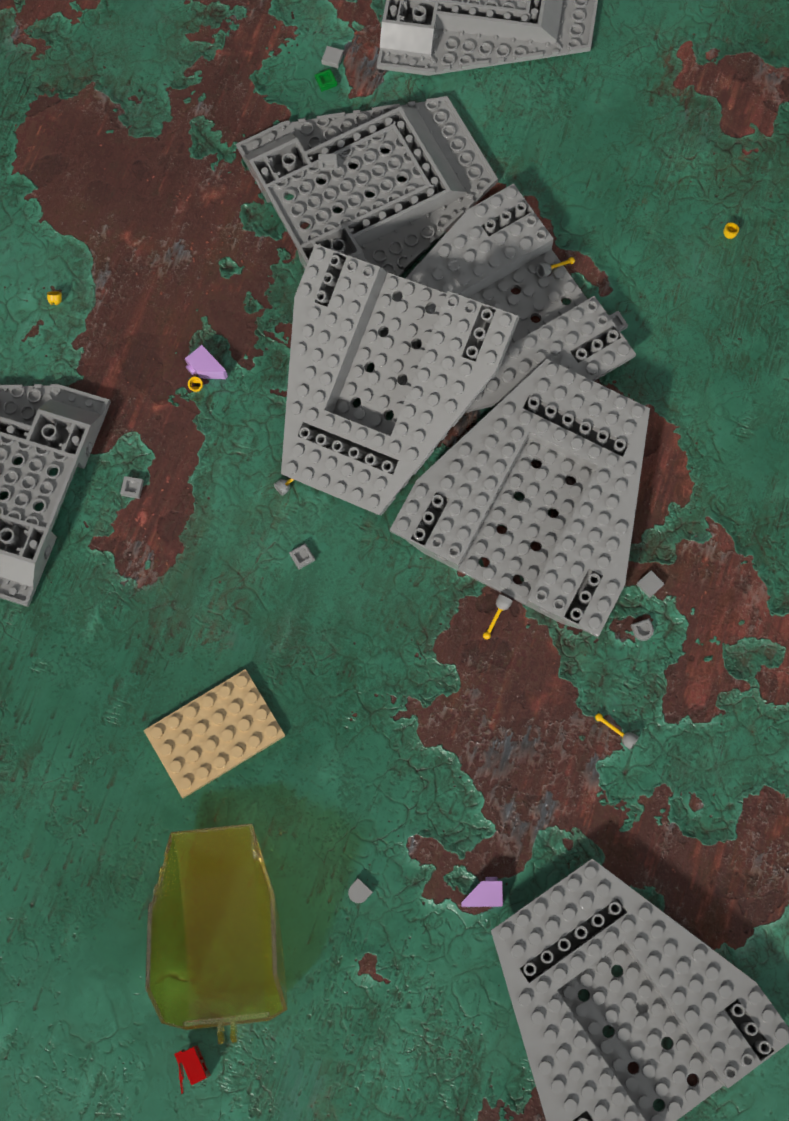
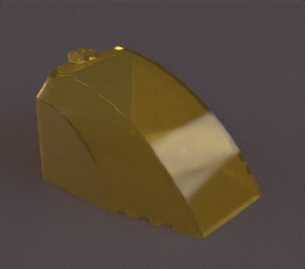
M252 823L171 832L164 853L163 866L159 870L160 876L153 890L154 896L148 907L145 989L161 1024L184 1030L217 1027L218 1044H224V1026L231 1025L230 1039L234 1043L237 1042V1024L270 1021L287 1010L283 944L275 894Z

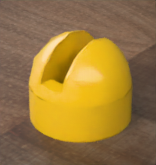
M727 223L723 230L724 236L727 239L735 238L739 232V227L735 223Z
M59 291L47 292L48 302L51 305L54 303L59 305L62 300V293Z
M192 377L188 381V387L193 392H199L203 388V381L199 377ZM192 384H201L200 387H192Z

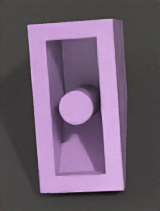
M203 345L199 346L185 358L186 368L192 375L196 374L199 378L226 379L228 377L226 370Z
M485 877V881H481L461 902V907H502V881H498V877Z

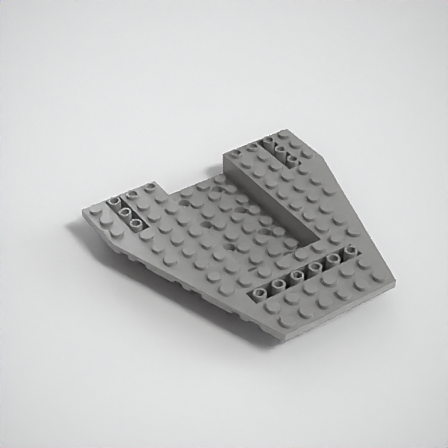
M386 0L381 26L377 69L430 76L588 52L591 50L598 0Z
M448 96L426 99L425 102L419 103L412 101L406 105L393 104L374 107L372 110L361 112L360 110H354L353 113L348 114L341 112L317 116L316 119L305 120L303 118L298 119L297 122L284 121L236 144L239 153L267 203H272L295 244L299 260L304 269L307 266L314 245L317 244L374 264L388 273L400 277L468 209L473 207L498 183L497 176ZM387 148L390 150V152L388 154L381 153V150ZM318 154H337L338 170H320ZM357 164L358 167L356 169H350L349 165ZM399 177L407 178L405 182H399L397 179ZM319 179H325L326 183L320 185L317 183V181ZM368 192H373L375 196L372 198H368L365 196V194ZM288 194L294 196L291 200H286L284 197ZM337 207L343 209L341 213L333 212V210ZM303 223H309L310 227L307 229L301 228V225Z
M514 183L468 209L405 278L445 293L448 291L520 317L498 373L493 379L491 378L486 384V388L473 400V404L466 413L499 404L546 359L595 381L636 356L632 347L596 297L593 296L587 299L564 266L552 269L551 275L548 277H538L536 273L537 264L547 262L551 266L560 263V260L552 250L553 237ZM518 288L521 292L515 295L511 292V289ZM398 292L395 295L394 299L396 302L402 299V292ZM567 298L571 303L564 305L561 300ZM431 304L428 307L427 311L429 314L435 312L436 305ZM537 316L541 321L534 323L531 321V317ZM388 328L381 330V337L388 335ZM421 340L414 342V349H419L422 346ZM403 375L400 378V384L405 385L408 377Z
M315 244L294 297L281 474L382 516L395 500L400 490L408 484L413 474L417 473L434 452L439 442L447 436L452 426L456 425L473 404V400L486 388V384L491 378L493 379L498 373L520 317L450 291L445 293L388 273L374 264ZM398 292H402V299L396 302L394 299L395 295ZM431 304H435V312L429 314L427 311L428 307ZM383 328H388L389 330L386 337H381V330ZM416 340L422 341V346L419 349H414L413 345ZM370 363H374L375 369L369 373L367 366ZM403 375L408 377L405 385L400 384V378ZM356 398H360L361 404L355 408L353 402ZM393 411L394 417L387 421L386 413Z
M546 359L416 480L393 522L390 532L407 540L418 550L535 611L561 624L582 629L598 638L626 582L650 408ZM533 460H539L541 461L542 466L540 468H534L532 467L531 462ZM572 476L575 478L576 483L568 485L565 482V478ZM522 492L525 498L522 501H517L514 498V494ZM556 509L559 515L556 518H551L548 515V511ZM499 525H505L507 532L499 534L496 528ZM539 542L541 549L533 551L530 547L531 543ZM487 558L490 564L487 567H481L479 560ZM521 575L524 578V582L517 585L513 582V577Z
M34 384V386L0 385V494L2 492L9 493L7 499L0 500L1 599L26 607L30 606L57 538L51 531L76 468L84 469L110 406L111 402L109 399L59 384H51L50 386H43L42 384ZM16 458H23V462L20 465H14ZM52 468L58 469V473L55 476H49V471ZM44 503V508L41 511H35L36 504Z
M593 859L586 862L491 930L546 1121H677L722 1086L726 1088L731 1087L789 1043V1027L753 979ZM614 965L621 966L622 975L620 977L612 975L611 969ZM581 989H586L589 992V998L584 1002L578 998V992ZM641 1000L645 1001L648 1005L645 1013H639L636 1009V1004ZM606 1025H611L614 1029L613 1035L609 1038L605 1037L602 1033ZM664 1037L671 1038V1048L664 1049L662 1047L661 1041ZM630 1062H637L639 1066L637 1073L630 1074L627 1067ZM689 1074L697 1075L698 1082L696 1085L690 1086L687 1083ZM656 1099H662L664 1102V1108L661 1111H655L653 1108V1102Z

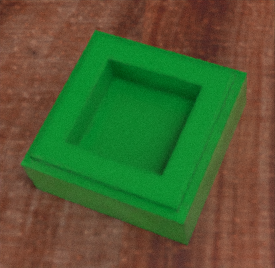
M331 69L314 75L321 92L337 86V81Z

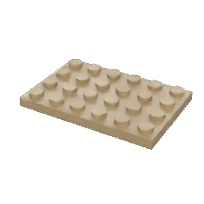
M246 669L144 730L182 798L187 797L285 737L284 732Z

